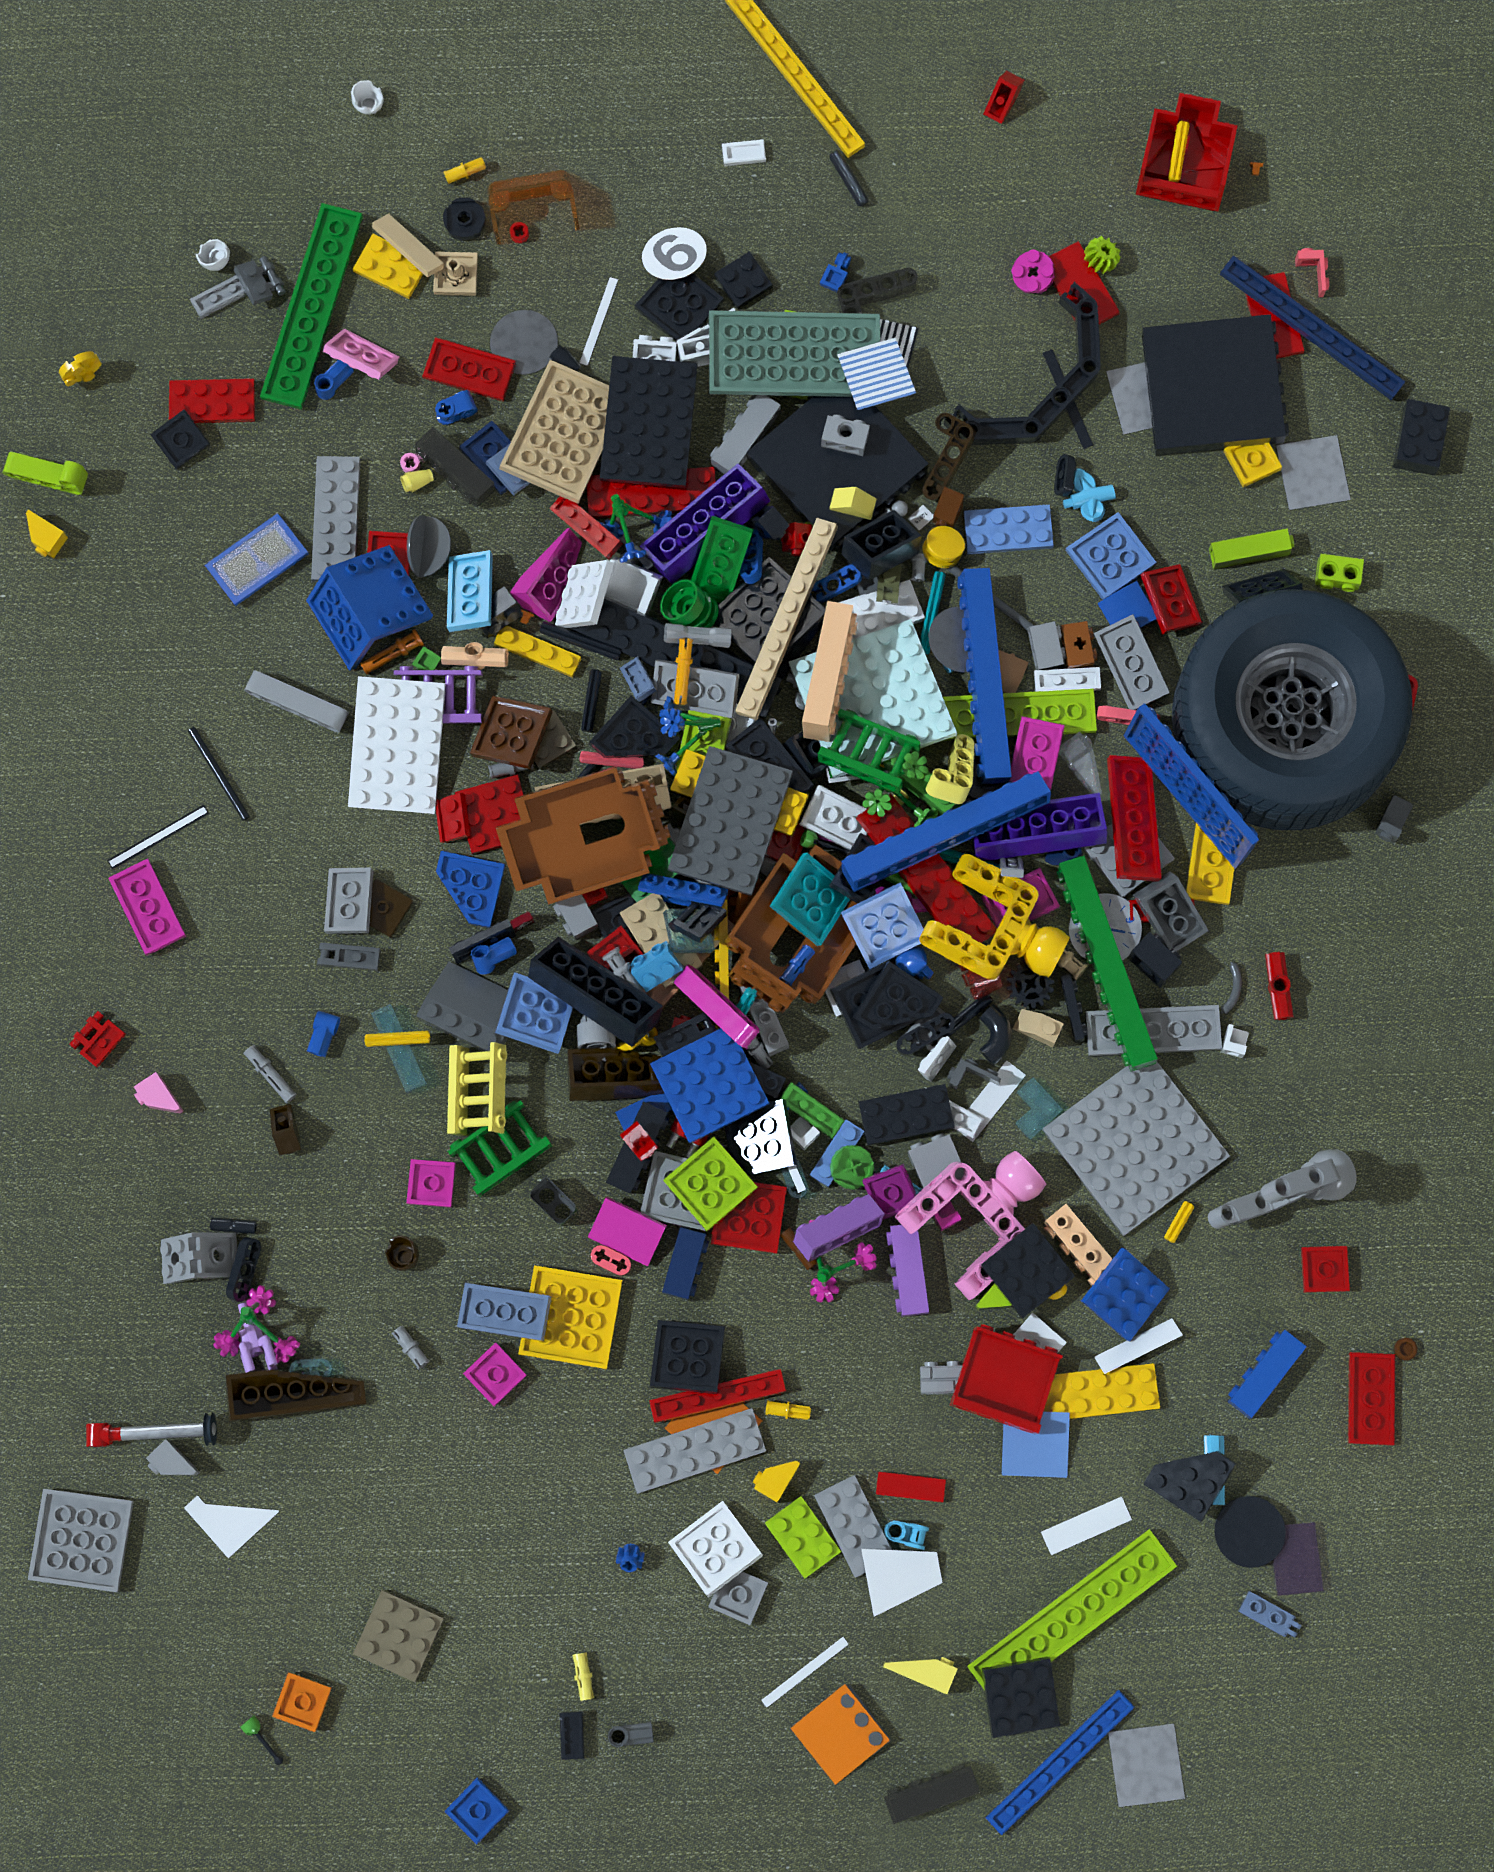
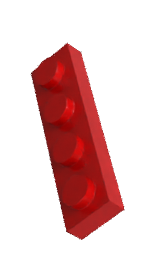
M560 496L549 508L608 560L622 546L623 543L575 502Z

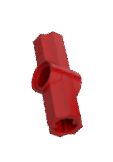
M1272 952L1265 954L1269 982L1268 991L1271 996L1274 1020L1291 1019L1294 1016L1290 995L1291 983L1288 979L1285 953ZM1274 982H1282L1284 984V990H1276L1274 988Z

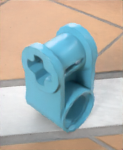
M891 1521L886 1524L884 1534L888 1540L925 1550L923 1544L929 1527L901 1521ZM894 1524L898 1525L901 1529L900 1535L896 1538L889 1534V1528Z

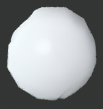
M359 81L352 88V104L357 111L370 115L382 108L384 98L381 89L375 87L371 81Z
M218 239L209 240L204 245H200V252L196 254V258L202 267L210 271H218L228 263L230 250L225 242Z

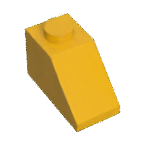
M28 510L26 516L31 542L36 547L35 551L43 557L48 555L54 559L68 537L64 531Z
M793 1461L766 1468L763 1473L759 1471L752 1482L756 1484L754 1489L778 1503L798 1469L800 1462Z

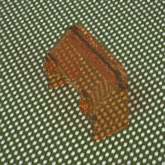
M564 170L495 181L488 187V201L497 245L501 244L496 213L505 211L509 207L510 202L553 195L559 201L570 200L575 230H580L570 175Z

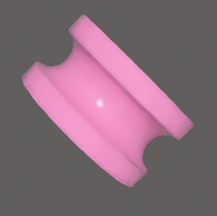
M407 453L401 457L400 465L404 472L419 471L420 461L417 455ZM410 459H413L415 466L407 468L406 461L409 460L410 462Z

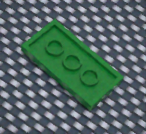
M715 516L711 517L691 581L717 602L721 603L733 592L753 529Z

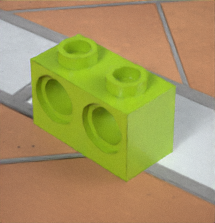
M1320 554L1317 561L1315 585H1320L1323 589L1342 588L1346 592L1358 590L1362 581L1364 559ZM1323 570H1331L1333 576H1326ZM1345 572L1353 573L1355 578L1348 579L1345 576Z

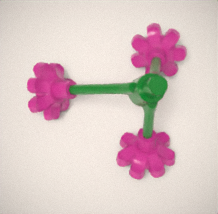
M863 1242L859 1243L854 1250L856 1256L851 1261L832 1268L830 1265H824L821 1256L817 1257L819 1271L817 1279L814 1278L811 1281L814 1287L810 1289V1295H817L816 1301L820 1303L823 1302L824 1298H826L827 1302H832L834 1300L832 1293L838 1294L839 1288L834 1286L837 1281L831 1276L852 1265H861L865 1271L875 1269L877 1266L874 1262L876 1261V1255L871 1254L873 1247L870 1244L865 1247Z
M262 1285L258 1286L257 1291L252 1288L249 1291L251 1298L246 1301L247 1306L251 1307L245 1306L241 1308V1317L232 1332L224 1330L222 1334L217 1333L214 1336L216 1341L214 1347L216 1349L221 1348V1356L226 1357L228 1352L232 1356L238 1354L240 1342L238 1341L239 1335L237 1333L245 1323L248 1325L255 1324L274 1341L276 1346L274 1353L278 1363L289 1361V1355L293 1356L296 1353L295 1349L300 1346V1343L295 1341V1337L289 1336L287 1340L277 1338L257 1320L256 1314L260 1310L263 1314H268L270 1312L269 1307L276 1305V1300L270 1299L274 1295L271 1289L265 1292V1287Z

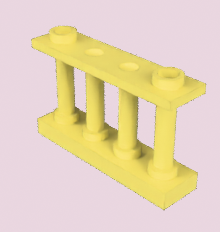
M490 1042V1051L469 1053V1048L459 1045L450 1046L447 1134L467 1136L468 1127L488 1126V1131L504 1133V1126L506 1124V1045ZM490 1060V1073L469 1075L470 1061ZM489 1082V1095L468 1097L469 1083ZM489 1104L488 1117L468 1119V1105Z

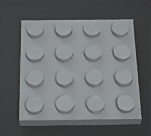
M43 1489L28 1580L119 1592L134 1501Z

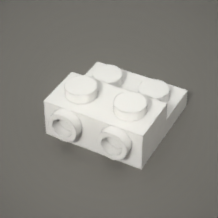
M639 335V339H634L633 358L676 361L677 342H673L672 337H660V341L652 340V336Z

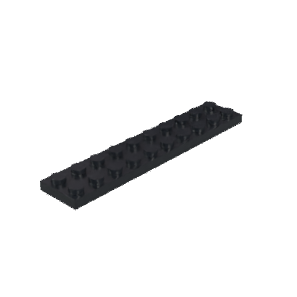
M606 596L604 597L597 624L571 627V629L590 638L618 647L629 656L634 658L638 656L641 661L655 667V661L658 659L676 662V657L679 654L678 643L664 642L665 623ZM692 644L691 658L693 663L690 665L739 674L736 700L738 704L755 664L715 646ZM776 674L759 715L765 718L768 716L783 679L782 676Z

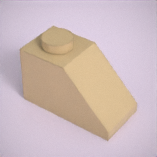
M1022 1009L1013 1030L1053 1047L1064 1023L1044 1014Z

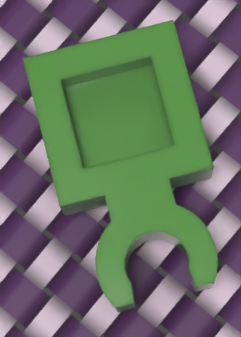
M423 646L412 665L417 667L416 670H435L441 662V657ZM418 676L419 681L423 682V676Z

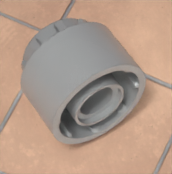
M582 1017L581 1023L577 1025L578 1049L616 1047L615 1035L588 1017Z

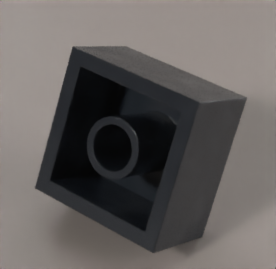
M1149 932L1131 951L1128 959L1156 986L1161 988L1181 966V956L1174 949L1169 950L1164 945L1165 941L1158 934L1155 933L1153 935Z

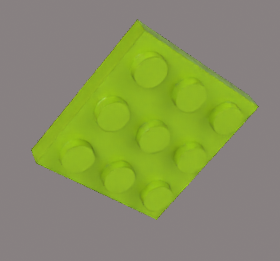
M715 1137L711 1138L663 1180L706 1231L710 1230L758 1188Z

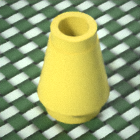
M430 469L405 472V475L400 476L406 493L409 491L413 493L434 481Z

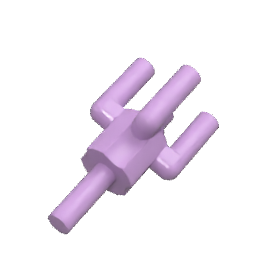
M246 1303L238 1305L239 1312L242 1307H247ZM243 1324L244 1329L239 1331L241 1338L239 1348L245 1372H255L256 1369L252 1357L264 1354L268 1370H278L270 1338L267 1335L263 1336L262 1330L257 1326Z

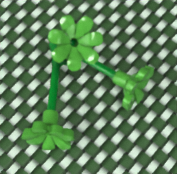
M916 751L907 753L904 756L906 762L903 763V770H901L899 777L906 773L908 778L915 776L916 779H923V774L928 772V768L923 766V764L927 763L926 757L919 758V754ZM879 787L874 793L867 792L863 806L870 807L868 809L869 815H874L877 812L879 817H883L885 815L884 809H891L892 805L888 802L890 801V796L883 794L884 790L886 792L891 791ZM893 793L914 811L913 814L918 817L914 827L923 824L930 818H937L938 809L933 807L923 811L920 807L914 806L901 793L899 795Z

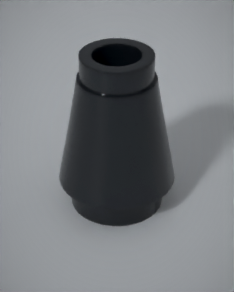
M557 346L549 356L552 361L575 371L581 368V365L578 364L566 346Z

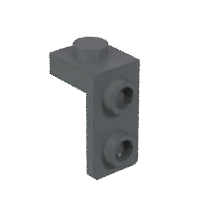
M1393 796L1374 834L1386 842L1395 843L1402 832L1401 829L1413 804L1398 796Z
M961 1059L957 1068L952 1067L947 1077L950 1080L949 1086L956 1090L966 1071L996 1085L1000 1084L1001 1078L998 1077L997 1072L989 1068L985 1071L978 1067V1063L970 1059H966V1061Z

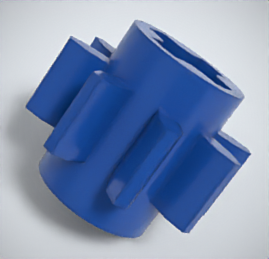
M626 1544L623 1548L619 1547L616 1563L620 1564L622 1570L634 1572L637 1568H642L645 1553L640 1552L639 1546L635 1544Z

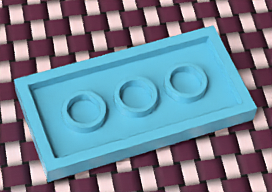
M490 550L449 557L447 629L449 632L491 626L493 555Z

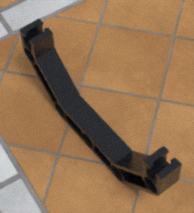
M1076 282L1070 286L1068 293L1064 292L1061 295L1059 304L1075 318L1077 364L1027 417L975 419L958 404L955 407L953 416L957 417L959 415L965 423L971 425L977 432L972 445L1036 442L1097 378L1101 367L1098 305L1095 299ZM1074 294L1080 300L1079 303L1075 304L1067 298V295L1071 296ZM1089 307L1092 312L1088 314L1083 313L1081 308ZM1091 365L1093 366L1094 371L1087 372L1085 371L1084 366ZM1061 395L1066 401L1059 403L1055 400V397ZM950 418L944 419V426L946 428L951 426ZM1034 426L1037 432L1031 434L1027 432L1026 428ZM963 428L960 431L961 439L969 437L965 432L969 428Z

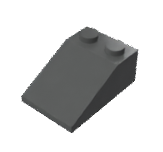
M1169 871L1161 876L1162 878L1159 882L1154 881L1133 894V897L1156 933L1165 941L1164 945L1169 950L1174 949L1177 952L1209 930L1179 878Z

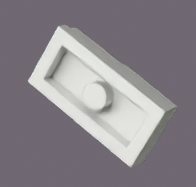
M942 1036V1038L936 1040L938 1042L936 1046H926L930 1053L921 1061L918 1071L930 1082H932L957 1047L948 1036Z

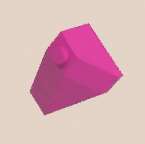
M567 528L526 570L510 591V594L521 607L548 622L553 620L560 608L562 593L568 581V572L572 565H575L582 542L570 528Z

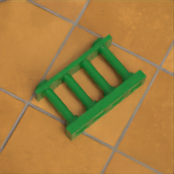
M839 709L838 720L842 721V724L831 747L825 748L821 746L818 752V761L899 795L902 789V779H900L899 774L903 768V763L906 762L904 756L910 753L911 750L919 753L920 741L913 735H903L862 718L852 710L846 709L845 711ZM850 726L861 729L862 733L851 755L847 757L840 754L839 748ZM870 734L883 738L871 764L861 763L859 757ZM893 742L903 748L892 771L885 773L880 770L879 766L890 743Z
M521 1100L519 1102L513 1101L505 1107V1119L507 1120L513 1116L530 1140L531 1147L525 1151L519 1150L504 1128L503 1134H497L512 1154V1160L507 1164L501 1163L483 1137L490 1132L488 1131V1126L481 1127L463 1141L458 1139L449 1146L451 1148L447 1151L449 1155L454 1157L458 1154L476 1180L474 1182L476 1185L472 1188L479 1197L552 1147L546 1136L542 1139L536 1135L520 1112L525 1107ZM475 1141L494 1167V1173L488 1177L482 1175L465 1150Z

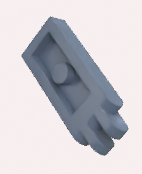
M1248 1591L1238 1612L1283 1637L1289 1634L1296 1638L1297 1633L1290 1630V1627L1293 1626L1300 1630L1302 1626L1294 1621L1295 1616Z

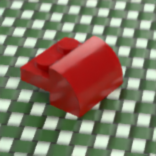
M622 926L618 927L586 952L590 958L613 972L607 961H603L602 957L614 948L619 947V953L626 963H631L638 955H644Z

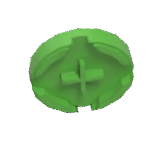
M847 1145L841 1147L831 1158V1176L843 1188L854 1190L864 1186L862 1180L872 1176L874 1172V1162L870 1153L861 1146Z

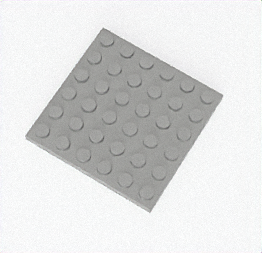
M1158 1062L1155 1065L1130 1072L1129 1066L1123 1068L1042 1129L1122 1236H1125L1230 1157Z

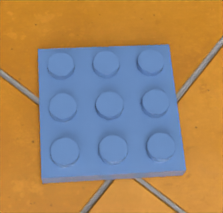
M1119 512L1072 543L1065 550L1102 600L1131 583L1157 563Z
M901 883L841 912L869 969L921 944L919 937L923 927Z
M514 972L495 1033L558 1054L573 1007L527 976Z

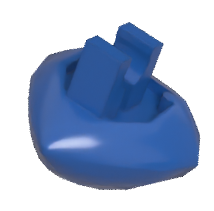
M915 946L896 956L895 966L912 977L917 976L919 979H923L925 976L926 979H930L934 973L927 966V955L920 946Z

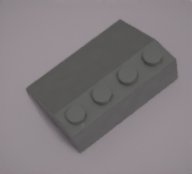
M448 962L427 994L416 1016L420 1021L483 1052L490 1051V1042L504 1045L508 1039L506 1036L495 1033L508 990L456 964Z

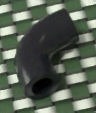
M993 1004L979 1018L990 1031L989 1040L979 1051L992 1065H995L1010 1048L1012 1030L1010 1022L1003 1011L996 1004Z

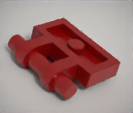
M99 1011L93 1017L90 1016L86 1020L87 1024L80 1032L77 1031L73 1035L74 1039L69 1043L75 1050L82 1043L84 1048L79 1053L97 1068L126 1035L110 1020H107L103 1026L99 1024L104 1017ZM95 1028L97 1033L90 1041L87 1040L86 1037Z

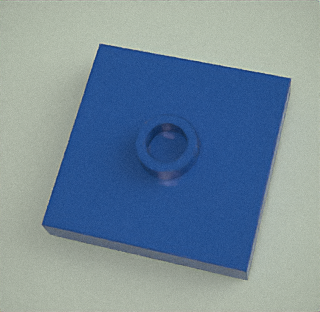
M477 1777L444 1812L477 1845L510 1810Z

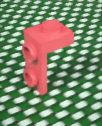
M1304 248L1297 252L1295 266H1317L1319 297H1324L1326 290H1329V278L1325 277V270L1328 269V258L1324 257V250Z

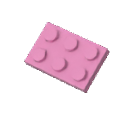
M343 329L328 341L323 350L332 358L339 359L350 367L358 369L369 377L378 380L390 371L399 360V356L346 329Z

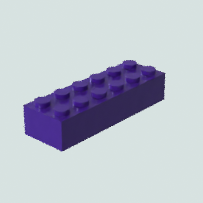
M737 463L639 547L642 551L646 550V556L656 569L673 584L696 565L712 516L743 525L766 506L770 499L763 487Z
M1100 793L1050 800V803L972 838L975 857L982 861L1107 844V827Z

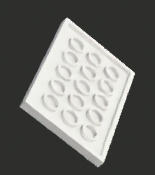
M358 676L348 807L436 814L435 804L438 789L445 683Z

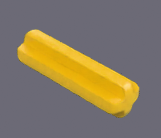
M1184 1201L1164 1236L1167 1241L1174 1243L1177 1240L1194 1209V1205L1190 1202Z

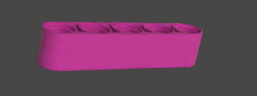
M687 964L674 980V984L743 1048H747L760 1032V1029L693 966Z

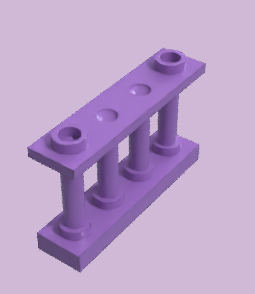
M400 666V670H394V675L402 676V680L411 681V676H423V682H432V676H445L443 724L482 723L483 715L478 714L475 704V676H483V671L478 670V666H465V670H413L412 666ZM454 676H467V710H465V714H456V710H454Z

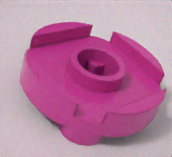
M1033 249L1017 258L1011 272L1015 284L1021 291L1028 294H1038L1046 291L1052 285L1055 268L1049 256ZM1031 268H1038V276L1032 275L1029 277V270Z

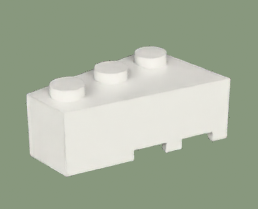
M709 324L677 340L680 362L698 363V366L709 364Z

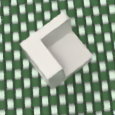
M1229 1024L1226 1029L1221 1053L1243 1058L1247 1048L1248 1032L1233 1028L1234 1025Z
M801 1117L790 1126L793 1140L803 1150L820 1135V1132L814 1126L811 1127Z

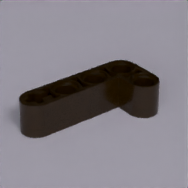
M948 413L938 415L935 425L939 431L950 436L923 486L924 496L932 501H938L944 487H949L976 436V431L971 425ZM944 418L951 419V426L948 429H943L941 426ZM963 428H969L970 436L967 439H961L960 431ZM958 447L960 450L959 456L952 459L949 452L951 448ZM947 466L949 474L944 478L940 477V468ZM936 478V479H938V480L944 482V484L942 485V484H940V483L934 481V479ZM937 485L936 490L938 494L931 496L930 487L934 488Z

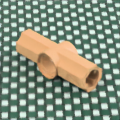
M471 642L465 647L443 646L441 651V662L444 665L478 666V670H482L485 666L507 667L509 662L508 649L483 648L482 644L478 642Z

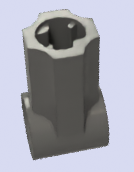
M647 1722L614 1726L608 1732V1740L615 1747L653 1743L652 1724ZM615 1730H622L625 1734L624 1740L620 1743L614 1742L611 1738Z

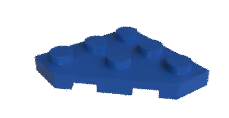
M441 851L436 873L468 923L484 928L492 926L505 864Z

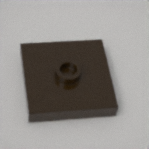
M375 879L372 884L369 926L391 938L414 901L380 880Z

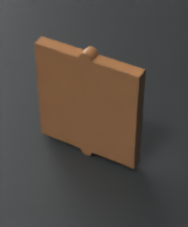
M998 650L1003 693H1016L1029 662L1015 657L1013 653L1010 655Z

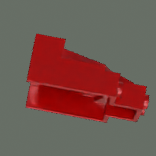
M1179 93L1175 112L1154 109L1135 195L1219 211L1238 126L1217 121L1221 101ZM1179 121L1188 122L1190 126L1181 178L1179 182H1172L1168 180L1176 129Z

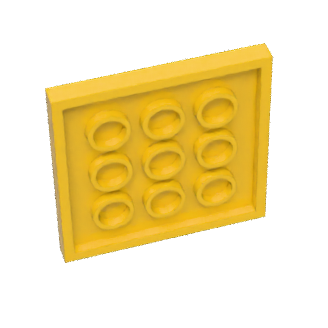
M534 1265L529 1293L552 1297L544 1341L521 1338L518 1354L607 1370L623 1281Z

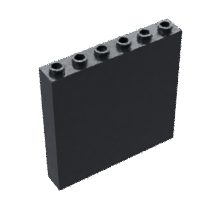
M1271 314L1143 327L1141 336L1155 456L1221 450L1228 446L1241 445L1242 447L1263 445L1264 443H1270V445L1284 443L1285 437L1289 435L1288 423H1284L1283 415H1286V404L1281 400V395H1284L1283 382H1279L1278 375H1281V363L1276 360V355L1279 354L1278 342H1274L1273 335L1276 334L1275 321L1272 322Z
M813 396L747 452V460L805 523L811 524L813 528L816 519L819 518L837 524L838 529L829 548L831 552L835 548H842L844 536L863 527L867 521L875 520L879 516L880 510L884 507L889 508L896 501L895 498L899 494L904 495L911 489V484L916 480L921 481L928 474L929 465L875 405L857 410L853 397ZM828 415H840L846 420H861L870 425L863 456L821 446ZM842 431L840 433L843 437L851 435L849 431ZM858 487L876 498L872 519L869 520L829 510L835 488Z

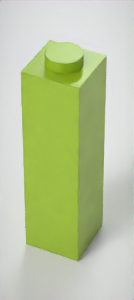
M1288 529L1213 542L1209 547L1213 570L1288 556L1294 547V539L1292 535H1289Z

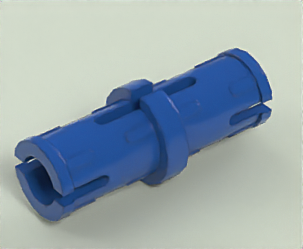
M803 945L796 957L788 962L789 966L779 979L791 987L797 976L805 971V965L815 954V951L808 945Z

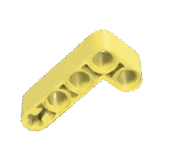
M964 734L956 736L948 754V770L935 769L925 788L930 796L954 804H963L973 784L974 741L972 738Z

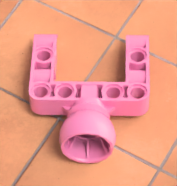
M1016 1151L1006 1155L1000 1161L996 1169V1178H990V1181H982L970 1166L957 1161L949 1164L905 1205L895 1218L909 1234H913L959 1192L972 1207L976 1208L985 1217L984 1221L998 1235L999 1242L988 1252H984L966 1269L967 1272L954 1283L964 1296L971 1300L992 1282L987 1274L982 1276L980 1264L1025 1229L1013 1216L1014 1207L1018 1206L1017 1201L1025 1202L1037 1197L1046 1186V1183L1037 1170ZM958 1168L964 1170V1175L961 1179H956L955 1171ZM977 1184L978 1193L971 1196L970 1187ZM930 1198L931 1206L924 1210L922 1202L924 1199ZM1006 1217L1007 1226L1000 1229L999 1221Z

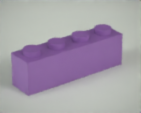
M869 1194L862 1198L857 1197L851 1203L845 1206H838L827 1215H820L809 1224L804 1223L800 1225L796 1230L793 1242L809 1262L879 1227L884 1212Z
M902 1225L890 1226V1232H886L888 1246L892 1245L893 1254H889L891 1268L895 1267L896 1276L892 1277L893 1288L898 1290L899 1299H895L896 1311L901 1312L902 1317L928 1314L929 1307L918 1230L913 1234H909Z

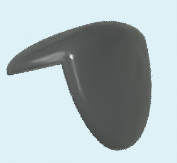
M419 515L413 520L408 531L407 557L414 575L419 578L427 577L437 572L445 564L451 549V538L447 527L440 520L434 517Z

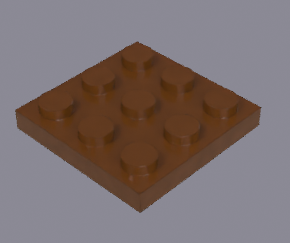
M492 696L470 754L472 757L531 769L553 711L548 707Z

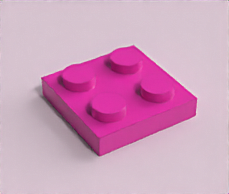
M411 1159L406 1203L410 1205L452 1208L456 1163Z
M494 1343L463 1373L494 1407L527 1376L497 1343Z

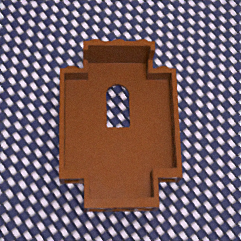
M614 766L516 797L514 800L521 819L496 827L516 892L542 884L549 905L650 873L648 867H652L649 854L644 855V851L660 849V846L668 844L667 838H671L668 826L662 825L661 817H664L661 804L656 805L654 796L658 794L654 783L650 784L647 779L623 787L622 783L626 782L622 770L618 771L617 767ZM610 814H618L624 819L625 827L620 834L585 844L579 824Z
M817 845L808 853L834 876L842 864L838 859ZM785 853L777 860L724 940L728 949L734 953L739 952L742 954L728 974L732 978L731 981L739 987L755 988L757 990L756 999H763L769 1003L768 1006L772 1010L782 1013L799 994L807 1003L816 1004L856 945L841 914L821 946H816L807 937L804 939L792 959L796 957L803 945L811 947L815 954L805 965V971L797 976L791 987L779 979L789 964L784 967L775 966L770 960L772 948L787 925L802 934L770 907L797 863ZM849 900L844 910L856 905L857 903H855L852 900Z

